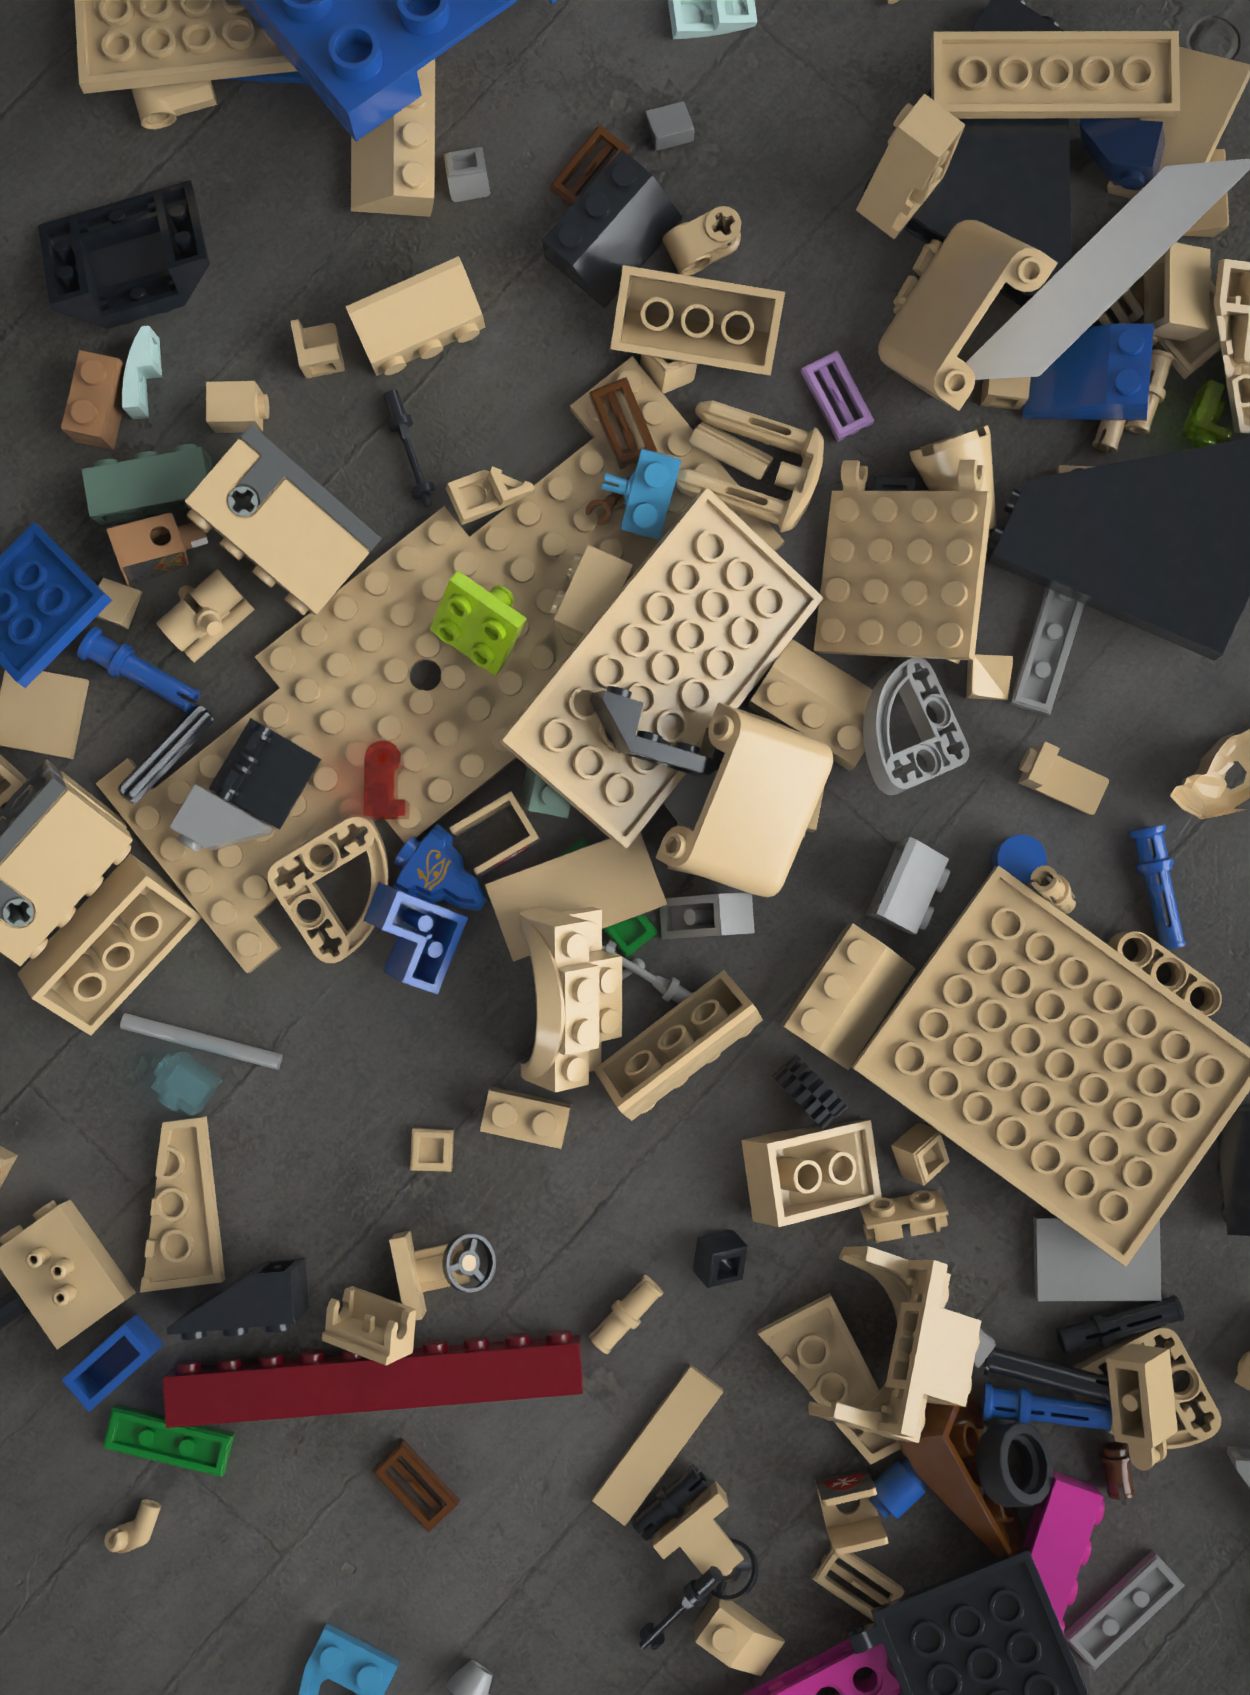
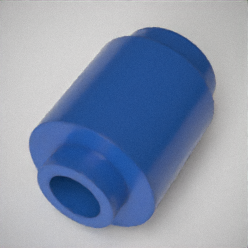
M907 1457L901 1462L897 1459L874 1481L877 1495L871 1496L869 1500L884 1518L892 1514L896 1519H899L926 1493L924 1488L927 1484L916 1474Z

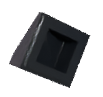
M725 1230L697 1237L693 1271L707 1288L742 1280L748 1245L734 1230Z

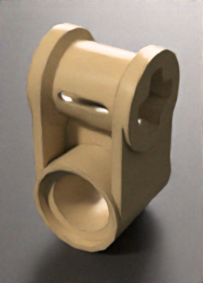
M720 206L667 232L662 241L679 274L686 276L694 275L709 264L736 251L741 240V219L734 209ZM722 227L725 232L730 231V234L724 235L722 231L716 232V229Z

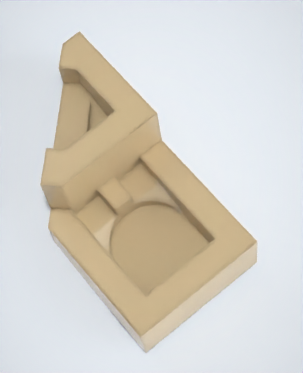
M492 466L490 472L484 469L449 482L445 489L463 525L532 494L535 490L533 484L527 481L522 483L501 474L502 470Z

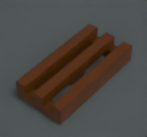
M599 124L550 184V191L556 196L557 194L560 195L566 204L573 205L579 198L577 196L611 152L614 149L617 150L602 171L622 149L630 155V148ZM602 139L607 143L570 189H567L565 187L566 183Z
M627 377L589 392L590 400L620 470L633 462L635 464L638 463L641 449L638 450L615 395V392L618 390H622L645 445L644 449L657 452ZM607 396L630 451L629 454H623L600 399L601 397Z
M405 1440L401 1441L397 1448L391 1451L372 1471L428 1533L459 1504L460 1499ZM401 1455L446 1503L444 1506L399 1459ZM390 1466L400 1474L409 1486L435 1512L432 1517L387 1470Z

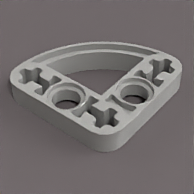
M911 658L881 677L869 696L863 722L866 758L872 777L879 790L890 796L896 795L966 763L969 758L967 741L931 665L923 658ZM899 691L922 742L893 754L890 742L889 721L892 704ZM922 693H924V695H925V697H924L923 699H922V697H921V695H920V694H922ZM927 705L935 711L937 723L932 722L926 712ZM940 730L942 731V734H943V735H941V736H939V733H938V731H940ZM917 753L926 760L927 772H924L918 766L916 760ZM902 767L905 775L894 778L892 771Z

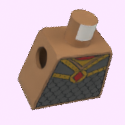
M172 513L106 529L120 569L129 587L187 566L189 562L186 550L208 544L206 534L194 522L177 527ZM162 543H168L164 546H159Z

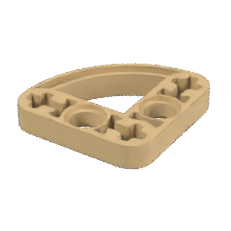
M354 813L298 845L272 863L267 877L269 886L314 955L320 961L336 963L343 960L354 952L374 929L375 926L363 920L378 883L388 885L389 871L385 846L374 822L364 814ZM354 823L358 828L365 826L367 828V831L364 833L365 841L360 843L356 838L344 844V849L348 852L343 855L339 843L330 835L337 833L338 839L341 840L350 833V824ZM321 843L330 846L334 853L333 860L326 865L315 863L310 856V850L314 845ZM367 851L371 867V890L362 914L347 932L315 881ZM302 854L305 866L313 874L308 876L304 868L295 874L293 878L295 884L290 885L286 880L280 883L277 880L281 872L279 867L284 866L287 871L295 868L300 863V860L295 856ZM305 899H312L320 905L321 914L316 919L306 920L299 915L297 910L298 904ZM326 919H329L331 923L326 924L325 931L330 938L339 937L341 939L338 944L339 951L334 952L331 948L324 950L321 946L324 944L325 938L320 929L315 934H312L310 930L319 927Z
M1165 1325L1130 1335L1074 1366L1082 1370L1104 1374L1098 1368L1099 1365L1103 1364L1105 1371L1108 1373L1106 1358L1130 1344L1154 1347L1156 1345L1154 1337L1160 1335L1164 1339H1169L1164 1346L1170 1350V1357L1174 1359L1171 1361L1172 1374L1178 1370H1185L1190 1376L1188 1388L1181 1392L1174 1391L1176 1417L1180 1424L1177 1425L1178 1432L1166 1439L1167 1449L1182 1448L1203 1442L1213 1437L1221 1426L1220 1413L1178 1335ZM1072 1393L1075 1400L1094 1403L1101 1402L1097 1399ZM1193 1399L1195 1405L1201 1411L1209 1413L1204 1416L1206 1424L1202 1427H1199L1195 1422L1191 1423L1196 1417L1191 1406L1186 1403L1187 1401ZM1113 1418L1111 1431L1109 1432L1114 1435Z

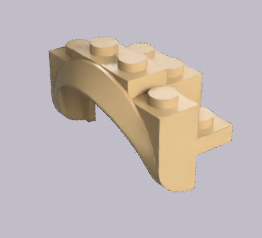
M533 907L520 912V929L529 949L534 974L536 1032L534 1047L529 1061L520 1063L521 1077L528 1082L555 1093L589 1085V1072L594 1071L601 1064L602 1041L622 1037V956L602 950V909L587 907L557 912L543 907Z

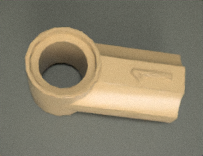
M211 80L132 89L141 125L146 129H160L170 126L176 121V116L217 105Z

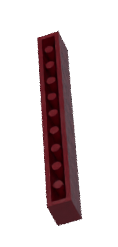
M555 1330L547 1332L546 1338L530 1339V1335L527 1333H516L505 1336V1341L489 1342L488 1337L480 1336L464 1339V1344L450 1346L447 1345L446 1340H432L424 1342L422 1344L423 1348H413L412 1354L388 1365H383L345 1349H341L339 1355L324 1356L323 1350H309L299 1353V1358L283 1359V1354L270 1353L258 1356V1361L242 1362L241 1357L233 1356L216 1360V1365L201 1366L200 1360L177 1362L175 1368H172L163 1377L166 1428L583 1394L584 1389L580 1335L571 1336V1331Z

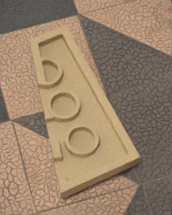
M207 1116L162 1122L155 1173L157 1177L156 1188L151 1204L150 1215H152L149 1239L146 1242V1264L144 1277L141 1279L140 1293L221 1283L225 1280Z

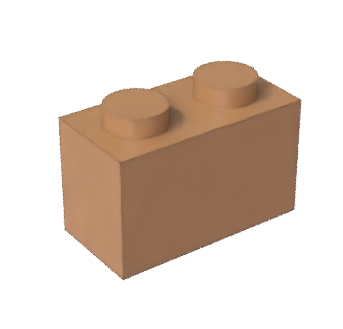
M79 350L61 429L75 442L114 450L123 413L122 387L125 365L119 358Z

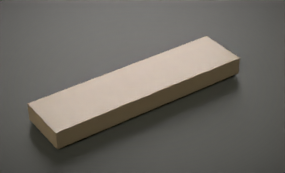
M690 1364L592 1496V1502L626 1526L723 1394V1388Z

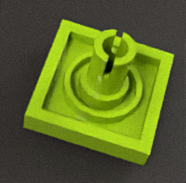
M457 571L447 584L429 630L436 634L443 642L450 644L469 657L476 665L497 676L504 668L527 618L511 608L514 597L506 587L495 585L488 592L463 573Z

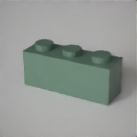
M183 444L174 447L173 452L158 455L157 452L146 451L135 454L133 460L118 462L116 459L98 460L93 463L94 467L81 469L89 516L98 524L107 525L188 510L190 508L187 507L185 500L213 469L211 457L202 447H197L195 444Z

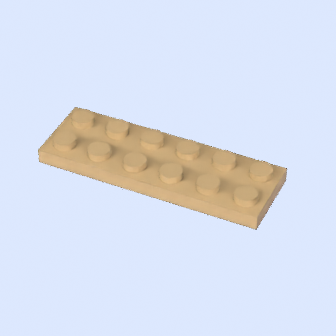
M1179 31L933 32L931 37V99L957 119L1176 118L1180 112Z

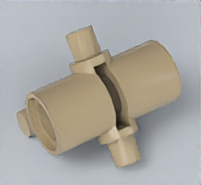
M217 569L195 589L190 585L182 586L178 592L180 602L158 620L156 624L170 641L182 652L184 651L195 663L255 609L221 571Z

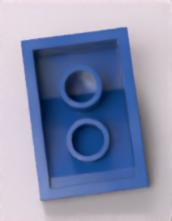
M1106 324L1089 327L1040 376L1030 378L1029 399L1023 405V419L1147 421L1154 324Z

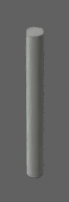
M124 1013L120 1022V1029L276 1070L281 1065L283 1055L280 1053Z

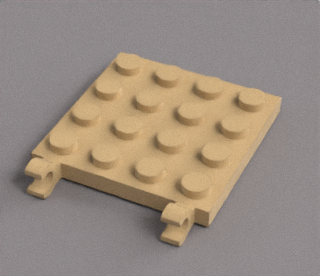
M843 460L841 466L843 491H832L820 590V595L824 599L820 602L818 608L814 643L815 652L823 654L974 660L993 498L990 492L981 491L984 479L983 465H977V460L959 461L958 481L960 491H865L868 467L860 466V461Z

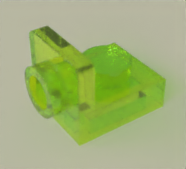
M1209 380L1196 392L1181 436L1192 439L1191 443L1196 447L1226 443L1230 441L1233 431L1215 424L1224 409L1225 401L1220 398L1225 385L1213 380Z

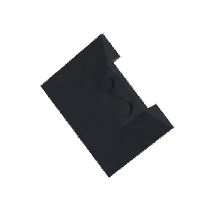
M191 180L38 225L51 309L106 329L130 324L139 319L167 313L173 309L185 306L210 265L194 186Z

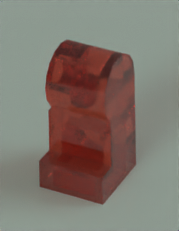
M376 741L368 747L365 753L364 816L369 819H409L410 803L406 799H398V776L404 768V757L396 745L390 741Z

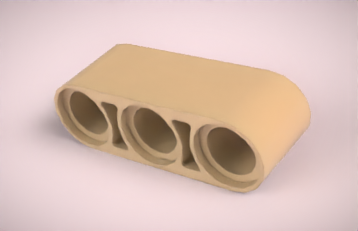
M1133 931L1120 932L1109 940L1108 945L1121 955H1123L1124 943L1128 939L1134 940L1138 947V953L1131 961L1157 981L1156 971L1162 963H1166L1170 967L1171 978L1164 984L1165 987L1190 1005H1192L1190 1002L1191 992L1196 987H1199L1204 993V1002L1197 1010L1207 1017L1219 1010L1222 1003L1220 989L1212 981L1146 934Z

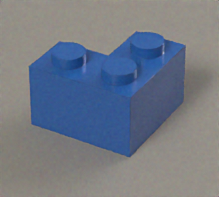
M379 882L363 921L397 935L383 972L403 983L438 994L468 917Z

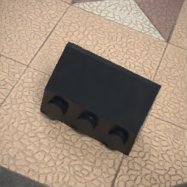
M622 149L542 239L544 258L605 308L619 292L623 265L640 268L661 245L665 234L682 221V215L654 176Z
M1250 1104L1239 1105L1216 1138L1218 1140L1220 1158L1217 1172L1219 1179L1222 1181L1224 1197L1222 1217L1226 1222L1227 1235L1250 1236Z

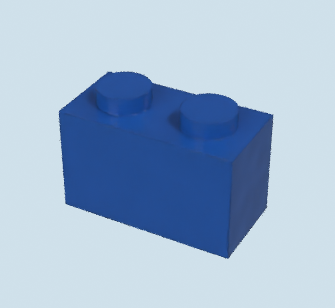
M136 1314L61 1381L89 1412L165 1344L140 1315Z

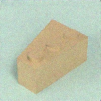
M925 93L915 106L908 103L894 121L893 126L896 129L887 142L889 145L856 209L857 212L893 239L897 237L944 178L965 127L963 122Z

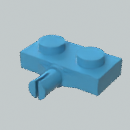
M641 448L637 467L629 479L605 472L604 481L618 484V486L603 482L601 490L625 495V512L620 530L660 540L681 464L680 458Z

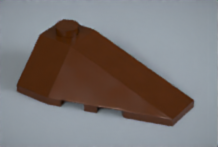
M972 1391L968 1395L966 1407L926 1403L925 1426L921 1432L919 1443L898 1441L902 1453L909 1459L916 1474L998 1558L1022 1549L1025 1534L1016 1508H1007L996 1504L986 1495L978 1478L976 1449L983 1435L981 1429H984L987 1423L982 1421V1409Z

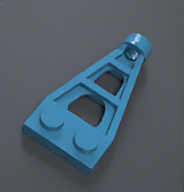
M326 1623L306 1663L299 1695H319L321 1683L326 1679L340 1684L355 1692L356 1695H384L398 1668L400 1660Z

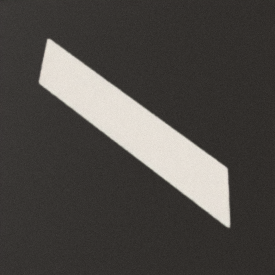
M1250 159L1165 166L966 362L972 368L975 380L1040 376L1250 170Z

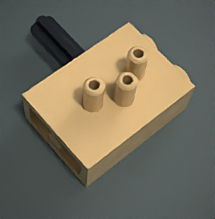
M71 1199L59 1205L54 1200L49 1202L33 1214L36 1222L26 1229L18 1225L0 1237L2 1244L0 1247V1269L14 1287L13 1291L0 1299V1330L29 1309L57 1350L136 1293Z

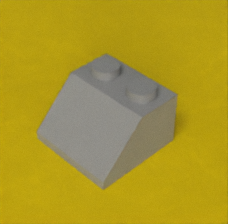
M912 837L899 840L866 915L908 934H917L919 928L925 930L934 911V908L929 906L934 892L941 893L949 878L950 870L945 868L949 858Z

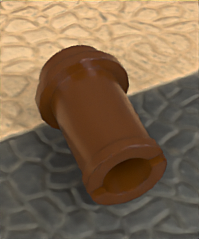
M1116 1441L1103 1444V1451L1100 1452L1099 1459L1105 1464L1108 1497L1120 1500L1118 1483L1122 1482L1124 1499L1132 1498L1135 1496V1489L1132 1482L1128 1445Z

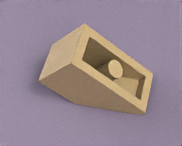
M715 1596L711 1598L693 1624L695 1643L728 1667L758 1676L764 1673L785 1643L784 1638L736 1603L724 1601Z

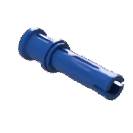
M94 626L90 629L82 640L77 657L83 661L90 659L108 670L109 676L113 678L124 676L182 709L185 713H189L195 705L181 698V694L198 701L201 693L200 690L192 688L145 660L135 656V650H133L132 646L127 643L120 645L102 634V629Z
M1166 824L1129 831V836L1135 839L1140 862L1136 865V868L1140 875L1145 876L1159 943L1168 950L1185 946L1186 941H1184L1178 906L1169 872L1170 869H1173L1174 860L1172 857H1168L1163 834L1167 830ZM1149 839H1151V844L1154 853L1153 857L1150 849ZM1157 872H1158L1159 880H1160V883H1159V884H1158L1157 877H1156V873H1157ZM1161 891H1162V893H1163V898H1164V903H1165V907H1166V912H1167V916H1168L1169 925H1167V923H1166V918H1165L1164 909H1163V904H1162L1161 895H1160V892H1161Z
M985 1382L982 1421L989 1422L991 1418H998L1029 1424L1031 1420L1101 1429L1110 1432L1112 1408L1111 1403L1102 1404L1032 1395L1031 1390H1027L1026 1387H1020L1016 1391L993 1388L991 1383Z

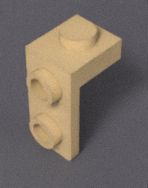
M1046 741L1026 751L1019 770L1023 771L1018 782L1019 784L1087 815L1095 814L1109 784L1108 778L1058 756L1060 748Z

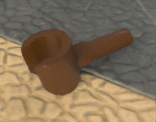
M612 492L604 500L596 499L591 501L586 507V515H590L597 506H604L606 510L605 516L598 521L597 525H606L612 518V508L624 495Z

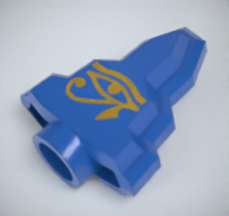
M438 824L431 829L422 841L412 836L394 861V864L402 870L393 888L431 903L446 900L461 909L480 911L488 900L478 879L465 871L464 856L452 846L453 837Z

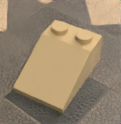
M869 1119L830 1124L825 1130L820 1126L774 1132L741 1140L753 1222L782 1227L867 1205L874 1199L882 1198L872 1124Z

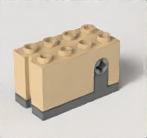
M252 424L185 500L187 507L191 509L186 514L191 521L206 533L211 528L224 537L220 545L238 561L245 555L256 565L252 572L270 588L277 583L289 594L284 600L302 615H305L308 610L314 615L318 614L382 539ZM236 495L240 498L249 495L251 497L250 506L253 510L248 512L242 509L239 513L234 511L236 504L233 498Z
M47 759L0 810V952L20 967L29 957L34 959L43 951L48 943L46 937L56 926L62 928L70 921L76 911L74 906L84 895L89 897L100 887L104 879L102 874L112 863L118 865L126 858L131 850V845L129 844L133 841L129 831L126 830L127 826L124 820Z

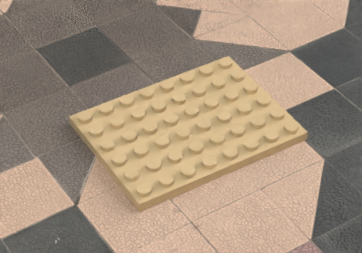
M995 866L851 1067L1125 1267H1127L1250 1091V1048L1000 866Z

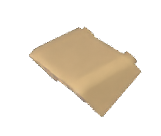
M964 220L957 223L883 334L878 345V354L881 361L933 398L960 411L974 388L975 375L972 368L958 358L957 355L1005 283L1019 291L1032 292L1039 289L1046 282L1058 263L1042 251L977 220Z
M718 702L710 721L708 734L711 744L725 752L694 830L683 826L672 827L663 838L656 859L671 867L750 894L767 898L772 897L781 890L832 769L833 753L825 743L786 725Z

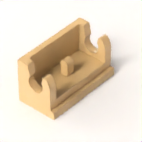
M354 1286L345 1289L342 1299L343 1307L339 1314V1300L331 1298L329 1301L322 1341L383 1365H388L413 1353L417 1309Z

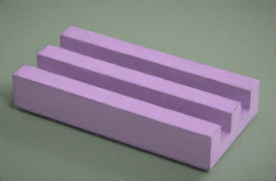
M838 350L802 368L801 374L837 442L845 439L850 434L853 435L859 432L864 427L867 428L873 425L874 419ZM828 365H833L860 419L854 420L827 368ZM816 371L819 372L846 424L843 428L814 374Z

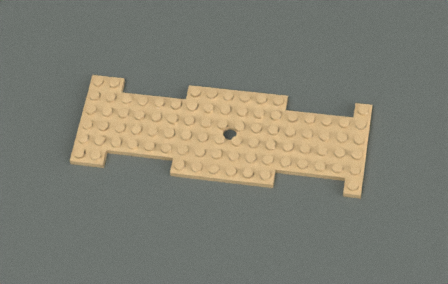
M633 356L570 405L571 412L593 439L536 483L532 494L510 504L470 537L446 507L443 506L340 588L318 614L314 615L310 612L256 655L255 658L279 686V689L155 788L152 786L137 803L132 804L128 802L118 791V786L137 767L129 758L96 783L246 973H251L281 949V946L257 918V915L278 899L267 881L268 871L272 863L298 845L354 813L364 814L373 822L383 816L405 844L412 836L418 839L514 762L517 757L498 740L581 639L576 635L555 627L554 618L556 615L550 612L559 590L566 592L570 585L572 577L568 576L567 573L576 553L583 555L587 545H590L633 564L634 574L695 499V497L682 494L674 486L660 540L620 530L625 512L624 496L612 508V518L606 525H597L598 521L605 516L606 510L604 506H597L590 515H586V507L591 501L596 499L604 500L612 493L607 490H601L603 482L618 486V484L604 481L605 472L627 478L631 476L637 467V463L633 462L628 464L626 468L619 469L590 400V391L627 377L657 452L680 458L679 471L689 469L738 485L715 457L690 445L689 440L694 430ZM618 390L615 392V395L639 450L644 448L645 445L622 390ZM607 396L601 397L600 399L623 454H629L630 451ZM732 510L774 551L783 546L784 540L768 521ZM457 571L463 573L488 592L495 585L506 587L514 597L511 608L527 618L504 668L497 676L476 665L469 657L450 644L443 642L436 634L429 630L447 584ZM422 660L433 661L441 669L439 684L429 691L415 688L410 680L411 669ZM250 718L322 759L281 829L279 830L274 827L269 836L216 850L202 846L200 851L197 852L179 842L177 839L180 833L170 828L195 784L210 790V785ZM353 823L349 825L350 833L343 839L339 840L337 833L330 836L342 848L345 843L355 838L366 827L358 828ZM316 844L310 850L311 859L319 865L334 855L331 847L326 844ZM302 854L295 856L300 860L299 865L287 871L284 866L279 867L281 872L277 880L280 883L286 880L290 885L295 884L293 880L295 874L304 868L307 875L311 873L304 864Z

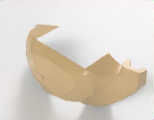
M1250 729L1238 735L1232 736L1234 734L1232 733L1220 738L1201 758L1199 768L1195 774L1184 778L1182 785L1175 787L1170 793V797L1181 809L1197 816L1199 819L1248 810L1235 809V807L1250 798ZM1234 761H1238L1246 771L1244 783L1229 789L1226 787L1227 783L1224 778L1227 770L1234 764Z

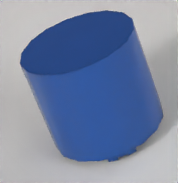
M1015 835L1001 842L993 850L990 858L991 871L995 866H1000L1023 884L1032 882L1031 874L1037 867L1046 866L1047 856L1043 845L1037 839L1028 835Z

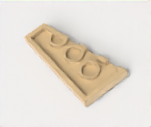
M830 1293L757 1330L758 1335L770 1346L782 1363L795 1375L817 1403L831 1406L832 1402H838L855 1407L867 1402L878 1393L879 1389ZM835 1422L870 1465L901 1449L899 1440Z

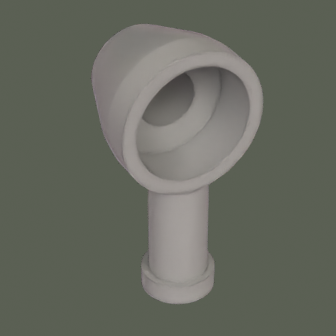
M470 1660L453 1674L446 1687L453 1695H490L489 1689L493 1674L477 1661Z

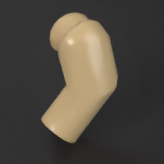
M142 1500L135 1520L112 1528L106 1533L104 1539L106 1548L111 1552L126 1553L147 1544L153 1532L161 1505L153 1500Z

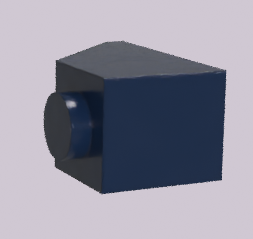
M1112 118L1080 119L1079 125L1083 147L1113 185H1119L1129 190H1138L1145 187L1158 174L1165 146L1163 122Z

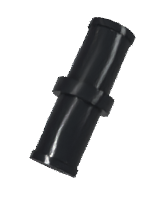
M694 1464L689 1466V1469L668 1488L662 1486L656 1492L657 1497L640 1513L631 1518V1523L636 1532L639 1534L642 1530L644 1531L641 1534L643 1539L646 1541L651 1539L652 1535L671 1518L678 1519L684 1513L683 1508L699 1493L710 1486L702 1471L697 1474L699 1471L697 1466Z

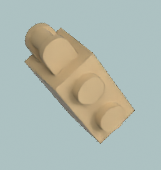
M1130 1344L1106 1358L1114 1437L1116 1442L1128 1443L1132 1464L1137 1469L1146 1471L1166 1457V1439L1178 1432L1170 1350L1167 1348Z

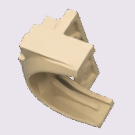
M869 1246L843 1247L839 1259L869 1273L878 1280L887 1292L894 1307L897 1329L887 1380L871 1399L855 1407L838 1402H832L831 1406L809 1401V1415L890 1439L919 1443L921 1432L925 1426L926 1403L966 1407L967 1398L972 1387L971 1375L975 1353L980 1343L979 1331L981 1320L944 1309L949 1298L948 1286L951 1274L946 1273L947 1264L936 1260H908Z

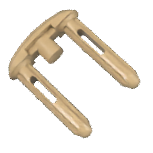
M714 400L698 403L695 413L705 424L799 454L803 462L801 467L781 462L774 485L793 491L791 499L787 501L689 469L678 471L675 487L682 494L696 497L702 489L708 487L731 510L777 524L781 533L793 529L806 511L819 480L824 450V439L820 431L814 427L813 430L808 432Z

